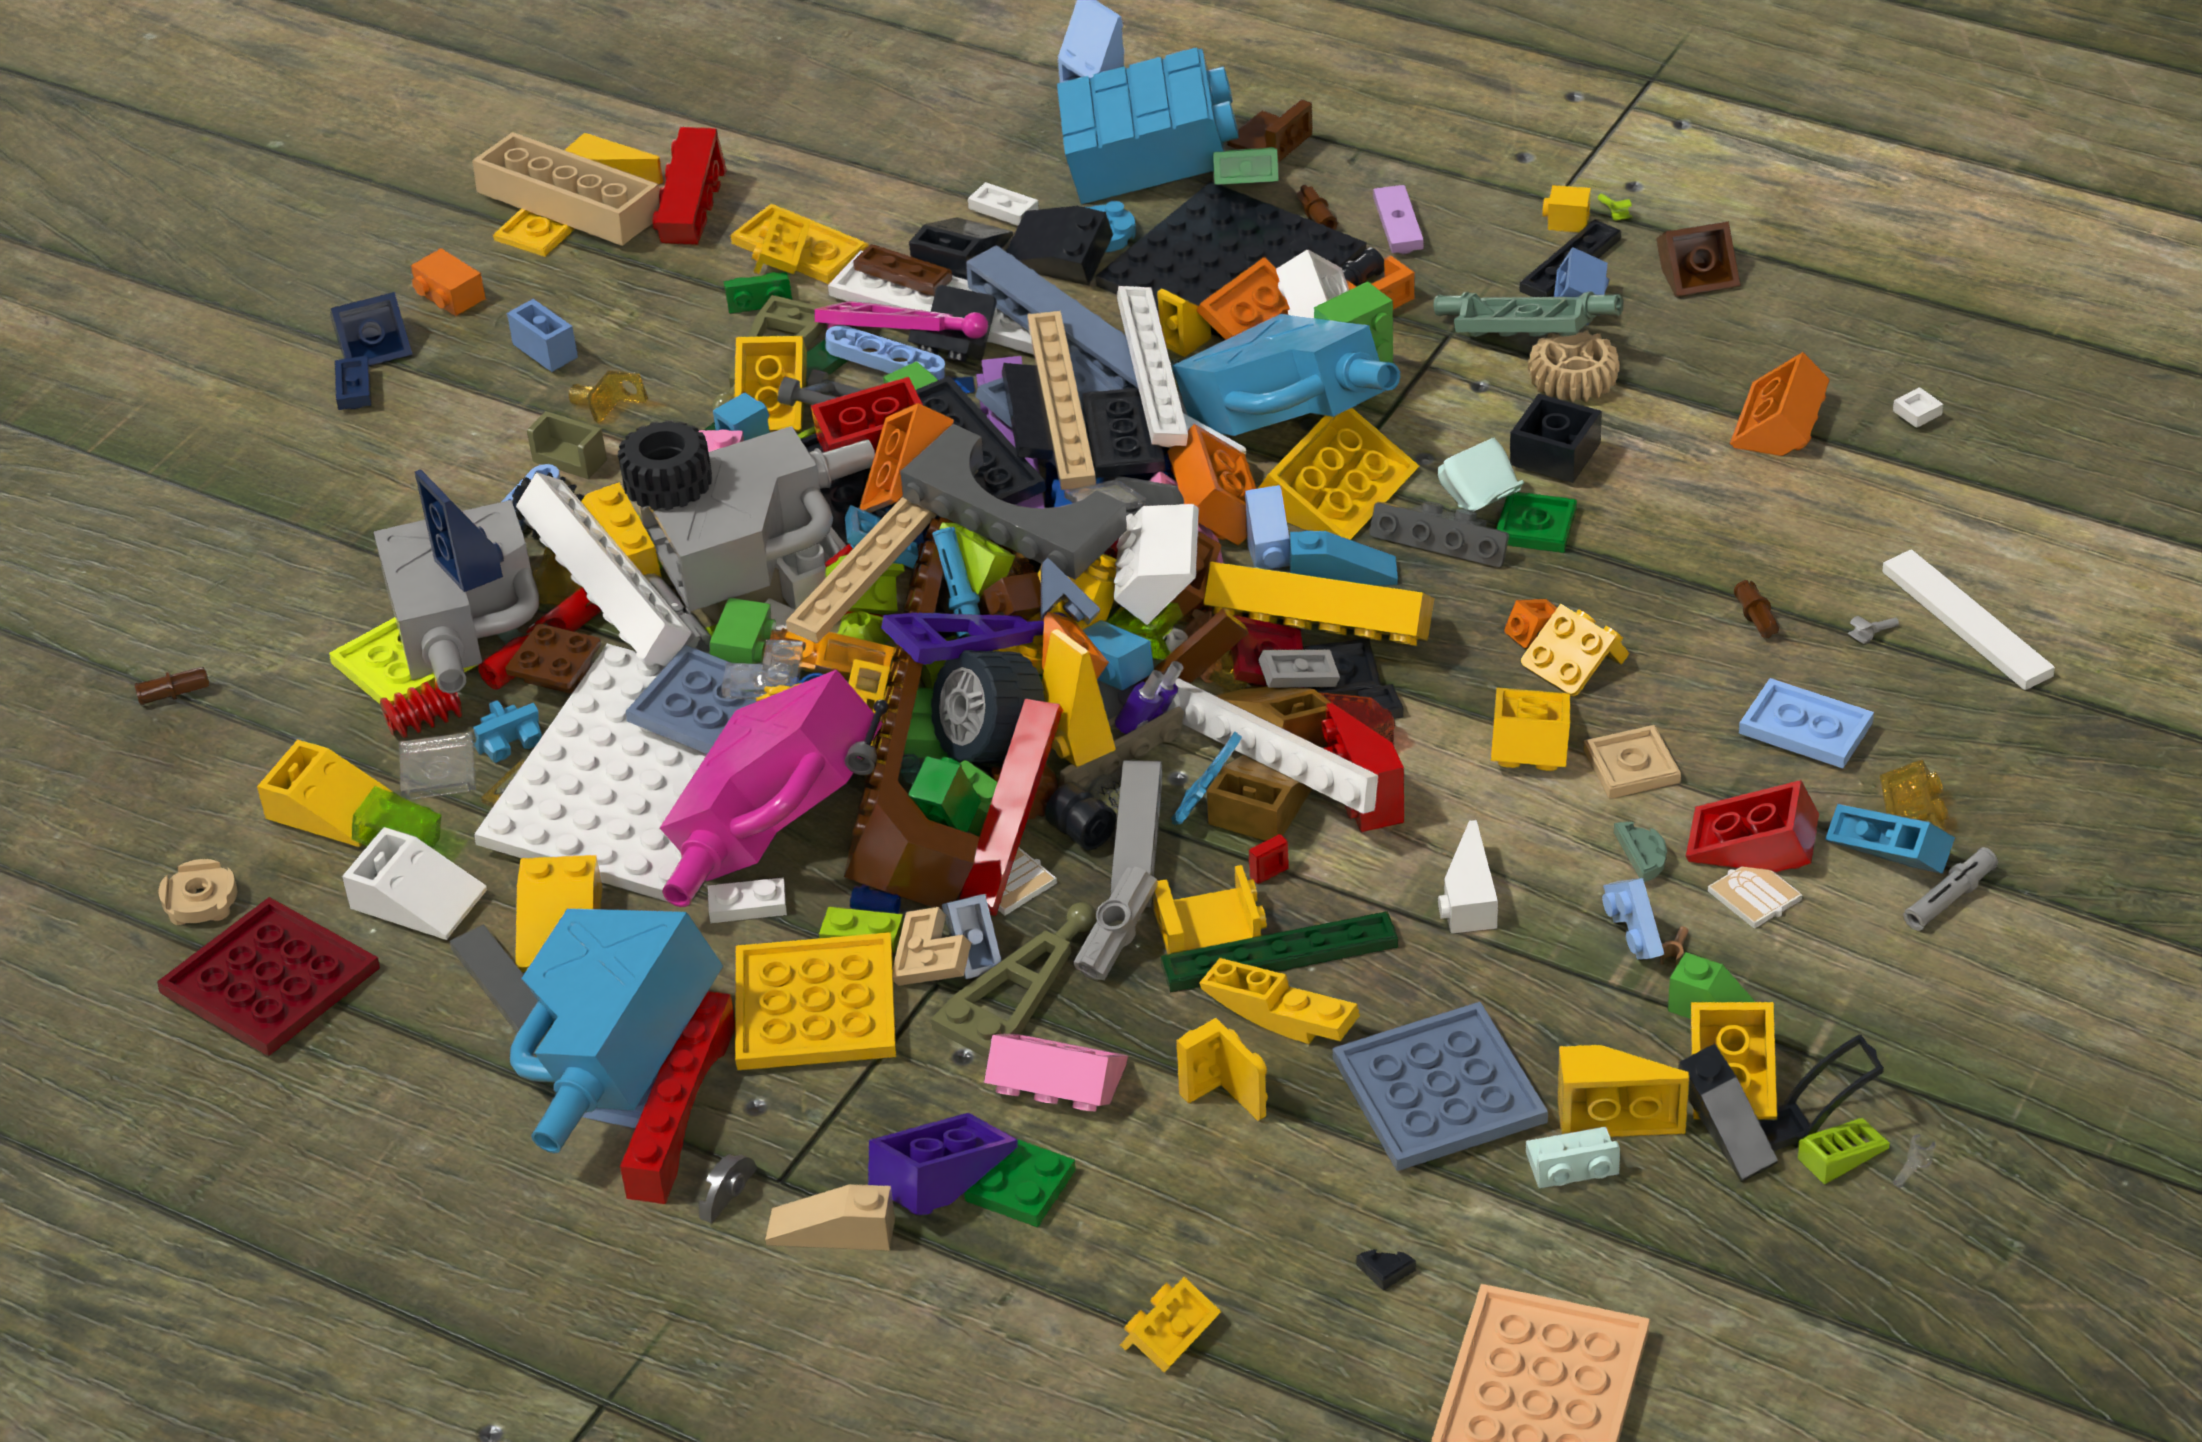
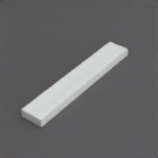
M1912 549L1883 562L1882 572L2022 689L2027 690L2054 677L2055 667Z

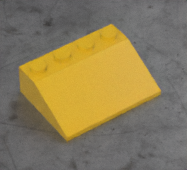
M1350 408L1335 416L1325 415L1266 476L1258 489L1280 485L1287 523L1307 531H1327L1351 540L1373 517L1375 503H1386L1420 465L1357 411Z

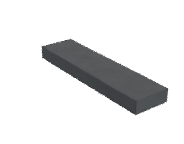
M484 924L450 940L453 953L515 1032L518 1033L538 1002L522 980L524 974Z

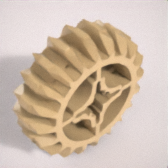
M1588 330L1572 336L1548 333L1547 338H1540L1538 344L1532 346L1530 359L1528 360L1531 384L1537 386V392H1546V396H1556L1560 400L1569 399L1572 403L1578 399L1587 402L1589 397L1599 399L1601 393H1609L1610 387L1616 384L1620 369L1616 347L1611 345L1609 339H1602L1598 333L1590 335Z

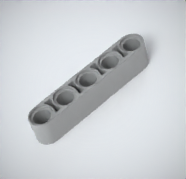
M1123 761L1111 878V895L1127 867L1137 866L1147 870L1154 877L1162 793L1161 761ZM1152 897L1146 907H1151Z

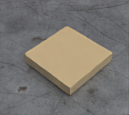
M1655 725L1584 740V752L1609 799L1681 783V772Z

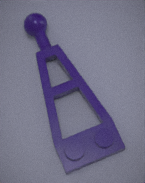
M1054 612V614H1058V615L1067 617V616H1066L1065 614H1063V613ZM905 613L884 615L881 629L896 644L900 645L914 661L921 664H932L934 661L959 658V654L964 652V650L994 651L1032 643L1034 636L1043 635L1044 620L1027 622L1021 616ZM936 631L968 632L971 637L946 641Z

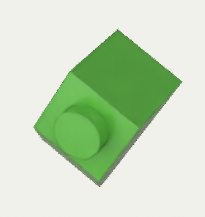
M1685 952L1670 977L1668 1012L1691 1019V1002H1755L1723 964Z

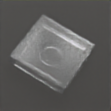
M472 732L399 742L400 791L402 800L476 790L475 749Z

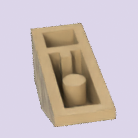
M849 1184L772 1208L765 1239L766 1245L889 1251L895 1223L891 1186Z

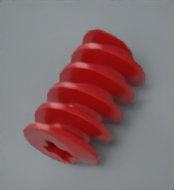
M436 678L434 689L428 682L421 684V695L414 687H410L407 690V700L400 692L394 693V705L386 697L380 699L382 712L391 734L394 736V732L398 731L404 739L408 738V726H412L418 734L421 733V721L425 720L431 729L435 728V716H439L445 724L448 723V711L452 710L458 718H462V706L458 693H446L440 690Z

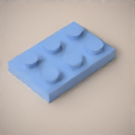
M1770 678L1740 721L1739 734L1844 768L1873 724L1874 712Z

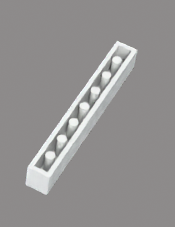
M536 472L516 505L517 509L525 517L524 522L536 530L541 536L539 539L541 543L556 554V561L571 572V579L588 593L587 598L592 603L598 605L604 612V619L615 625L620 631V638L635 649L636 657L649 666H654L655 663L667 666L683 648L692 633L691 630L564 481Z

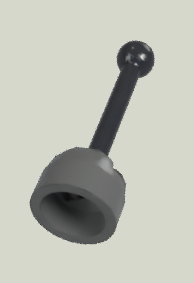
M877 700L874 703L875 714L865 740L854 743L847 752L845 765L853 773L867 775L874 770L877 762V751L873 745L871 746L882 714H885L889 709L888 703L885 700Z

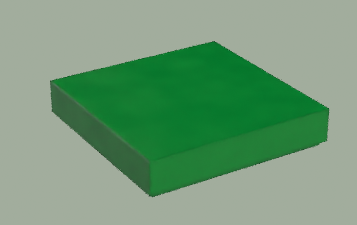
M1515 492L1506 497L1496 530L1509 533L1507 546L1565 553L1577 511V499Z

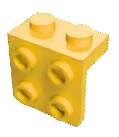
M1560 604L1522 656L1521 663L1526 669L1555 687L1570 694V696H1576L1581 692L1606 656L1622 665L1630 653L1621 643L1623 637L1608 626L1602 629L1595 625L1596 621L1585 612L1578 609L1575 613Z
M1214 1018L1197 1029L1186 1032L1181 1038L1177 1039L1179 1095L1188 1104L1221 1085L1257 1121L1266 1117V1101L1268 1100L1265 1074H1267L1266 1065L1257 1053L1250 1052L1242 1044L1239 1036L1233 1029H1227L1217 1018Z

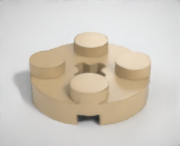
M198 859L183 863L177 867L178 873L170 879L167 874L160 883L159 898L162 908L169 915L170 921L175 925L223 920L230 914V906L237 897V885L233 872L229 868L228 871L221 868L220 862L211 859ZM196 889H204V891L196 893Z

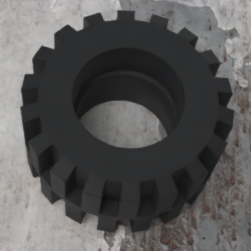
M657 421L650 423L648 426L636 428V432H630L625 436L626 440L621 441L618 458L625 494H628V498L632 502L637 501V505L641 507L650 506V509L653 510L660 508L670 510L677 506L684 507L690 501H697L700 499V494H705L709 490L708 485L712 483V470L705 435L703 432H699L697 427L693 425L687 426V423L681 421L678 423L673 421L658 423Z

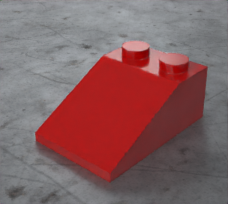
M1801 780L1696 806L1686 858L1689 862L1735 868L1749 867L1772 870L1773 872L1798 869L1812 862L1819 812Z

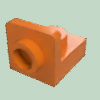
M1547 599L1516 600L1504 631L1523 648H1529L1537 637L1538 632L1543 629L1557 607Z

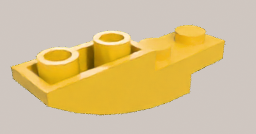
M1223 958L1218 959L1200 982V987L1203 991L1238 1015L1265 1029L1306 1044H1310L1316 1035L1341 1041L1360 1016L1356 1003L1289 987L1286 974Z

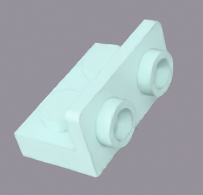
M1606 1127L1526 1141V1154L1538 1188L1562 1186L1567 1183L1594 1178L1600 1179L1619 1174L1620 1146L1617 1141H1611Z

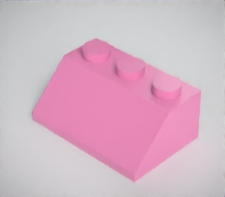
M1021 1034L992 1035L984 1083L997 1085L995 1092L1000 1094L1019 1096L1020 1090L1035 1093L1034 1100L1058 1104V1098L1073 1100V1108L1096 1112L1097 1105L1102 1106L1111 1103L1127 1064L1128 1055Z

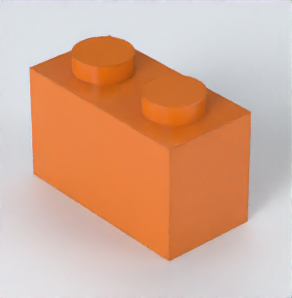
M442 248L411 265L414 278L412 284L415 291L420 296L428 298L439 308L445 309L454 316L461 314L486 299L481 273Z

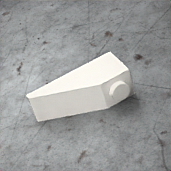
M1477 820L1468 822L1444 879V895L1438 896L1441 919H1448L1451 934L1497 928L1498 900Z

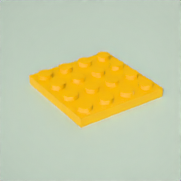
M891 932L736 945L735 1060L737 1070L896 1057Z

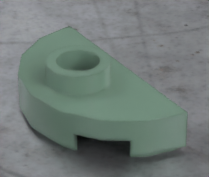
M1634 822L1614 823V834L1638 877L1643 878L1644 883L1656 878L1664 870L1667 860V847L1664 838L1652 828L1648 831L1644 828L1634 827Z

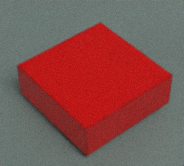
M1281 834L1249 849L1250 878L1256 884L1262 883L1289 869L1288 841Z

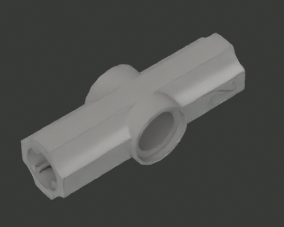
M1137 866L1127 867L1109 900L1103 902L1098 907L1096 912L1097 921L1074 960L1075 968L1086 977L1096 981L1105 980L1122 948L1130 944L1136 934L1135 925L1158 886L1157 878L1150 875L1147 870ZM1113 921H1123L1118 926H1109Z

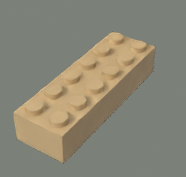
M514 132L472 160L478 193L622 246L653 223L654 212L659 210V184Z

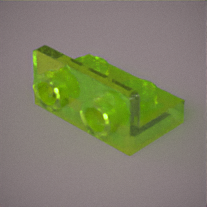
M1169 603L1146 625L1121 606L1107 623L1150 640L1152 658L1165 659L1170 654V651L1163 637L1172 631L1173 626L1183 616V613L1178 603Z

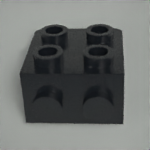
M940 285L936 288L931 312L952 314V317L965 318L966 315L973 312L981 313L988 321L986 334L979 339H972L966 336L963 331L957 330L920 331L911 329L908 342L919 346L921 350L938 355V352L948 354L947 358L954 361L966 363L967 358L981 361L983 360L997 300L989 294Z

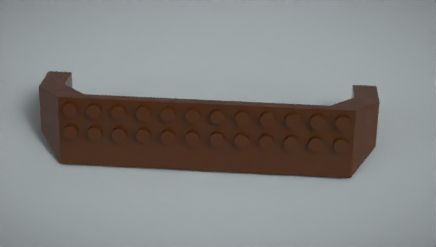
M940 516L938 519L931 518L925 534V538L929 540L925 543L921 542L918 547L919 556L916 561L918 565L914 567L909 581V591L905 600L903 614L935 612L943 568L932 533L940 530L942 522H955ZM999 545L1015 555L1011 568L1026 558L1008 547ZM896 644L893 652L892 666L887 679V688L883 700L888 703L889 709L885 714H882L880 721L883 725L876 734L873 743L877 751V762L874 770L867 774L864 779L865 785L852 832L853 837L844 877L930 907H939L943 910L942 904L956 901L974 865L979 836L928 820L898 782L923 664L914 661L900 645Z

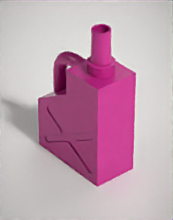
M837 669L737 709L659 827L677 847L682 857L662 890L663 896L668 902L678 907H686L690 904L705 880L710 881L758 863L779 830L848 782L853 772L846 767L845 757L849 748L854 743L865 740L874 712ZM881 721L878 724L874 738L878 733L879 729L881 728V726L883 725Z

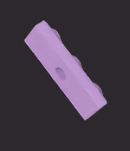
M1405 185L1373 189V198L1391 252L1408 254L1414 250H1422L1423 237Z

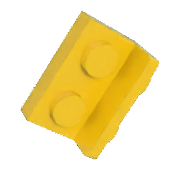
M775 209L771 220L764 219L758 237L763 238L764 241L763 243L757 241L751 257L752 260L757 261L753 273L760 274L763 264L794 274L811 221Z
M1183 1277L1173 1288L1168 1283H1165L1150 1300L1155 1307L1147 1315L1140 1310L1123 1328L1129 1335L1120 1346L1127 1351L1134 1344L1165 1373L1222 1311L1186 1277Z

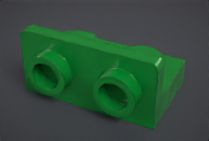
M772 272L762 276L738 277L733 280L724 281L729 314L760 310L772 295L792 300L790 279L787 272Z

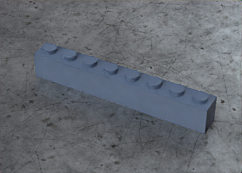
M997 245L967 261V283L969 289L974 292L994 296L997 300L996 308L1028 331L1027 314L1061 311L1069 353L1078 350L1123 389L1138 388L1127 338L1120 330L1115 329L1101 319L1100 316L1085 308L1077 300L1065 294L1057 286L1045 280L1034 270L1015 259L1013 255L1008 254Z

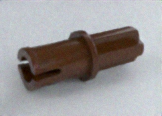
M1302 185L1300 187L1301 190L1297 192L1296 196L1305 208L1304 213L1307 218L1335 230L1338 225L1337 218L1329 210L1327 200L1320 197L1313 187Z
M1748 580L1739 582L1734 588V595L1743 607L1744 617L1755 624L1762 637L1770 638L1772 634H1777L1779 626L1770 612L1771 603L1769 600L1761 596L1753 581L1750 580V583Z
M204 667L172 675L170 672H166L164 677L135 683V690L139 703L142 706L146 703L172 697L175 700L179 694L206 688L209 686V678Z

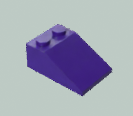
M969 1112L870 1139L868 1185L891 1186L893 1201L904 1206L913 1214H930L933 1212V1209L950 1205L1013 1152L1018 1147V1140Z

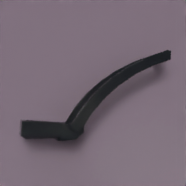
M1862 1034L1842 1044L1815 1065L1792 1090L1784 1105L1778 1106L1777 1119H1758L1773 1151L1790 1145L1796 1148L1799 1147V1141L1811 1134L1817 1133L1825 1120L1842 1102L1862 1086L1883 1074L1884 1067L1877 1058V1051L1866 1042ZM1860 1044L1876 1068L1846 1087L1809 1124L1796 1101L1808 1085L1825 1068L1847 1051Z

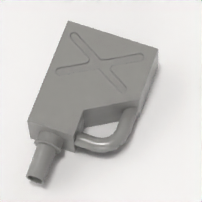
M790 426L710 451L712 483L708 485L709 490L705 494H700V499L697 501H690L684 507L677 506L670 510H665V508L653 510L650 509V506L641 507L638 505L640 520L655 545L657 557L689 612L727 600L729 597L734 598L770 586L778 558L806 550L820 543L830 532L833 523L831 508L820 492V489L830 488L831 481L871 468L875 452L869 440L823 453L818 448L808 452L793 427ZM800 528V529H798V530H795V531H792V532H789V533H785V532H787V531Z
M512 500L462 511L477 527L481 526L484 529L487 538L492 543L497 542L504 557V561L500 563L503 574L502 578L467 592H463L434 561L425 520L374 531L388 596L412 680L434 673L440 690L446 693L460 691L466 684L463 668L482 663L477 639L516 629L531 620L538 610L539 593L532 575L525 539Z

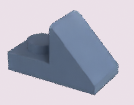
M1047 558L1041 567V620L1047 612H1050L1063 600L1066 603L1063 608L1076 622L1082 619L1089 625L1098 616L1100 608Z

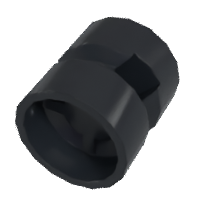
M1075 782L1065 783L1059 787L1050 797L1045 809V818L1048 823L1060 832L1070 836L1083 849L1089 851L1097 849L1107 841L1117 821L1116 813L1110 806L1094 798L1092 793Z

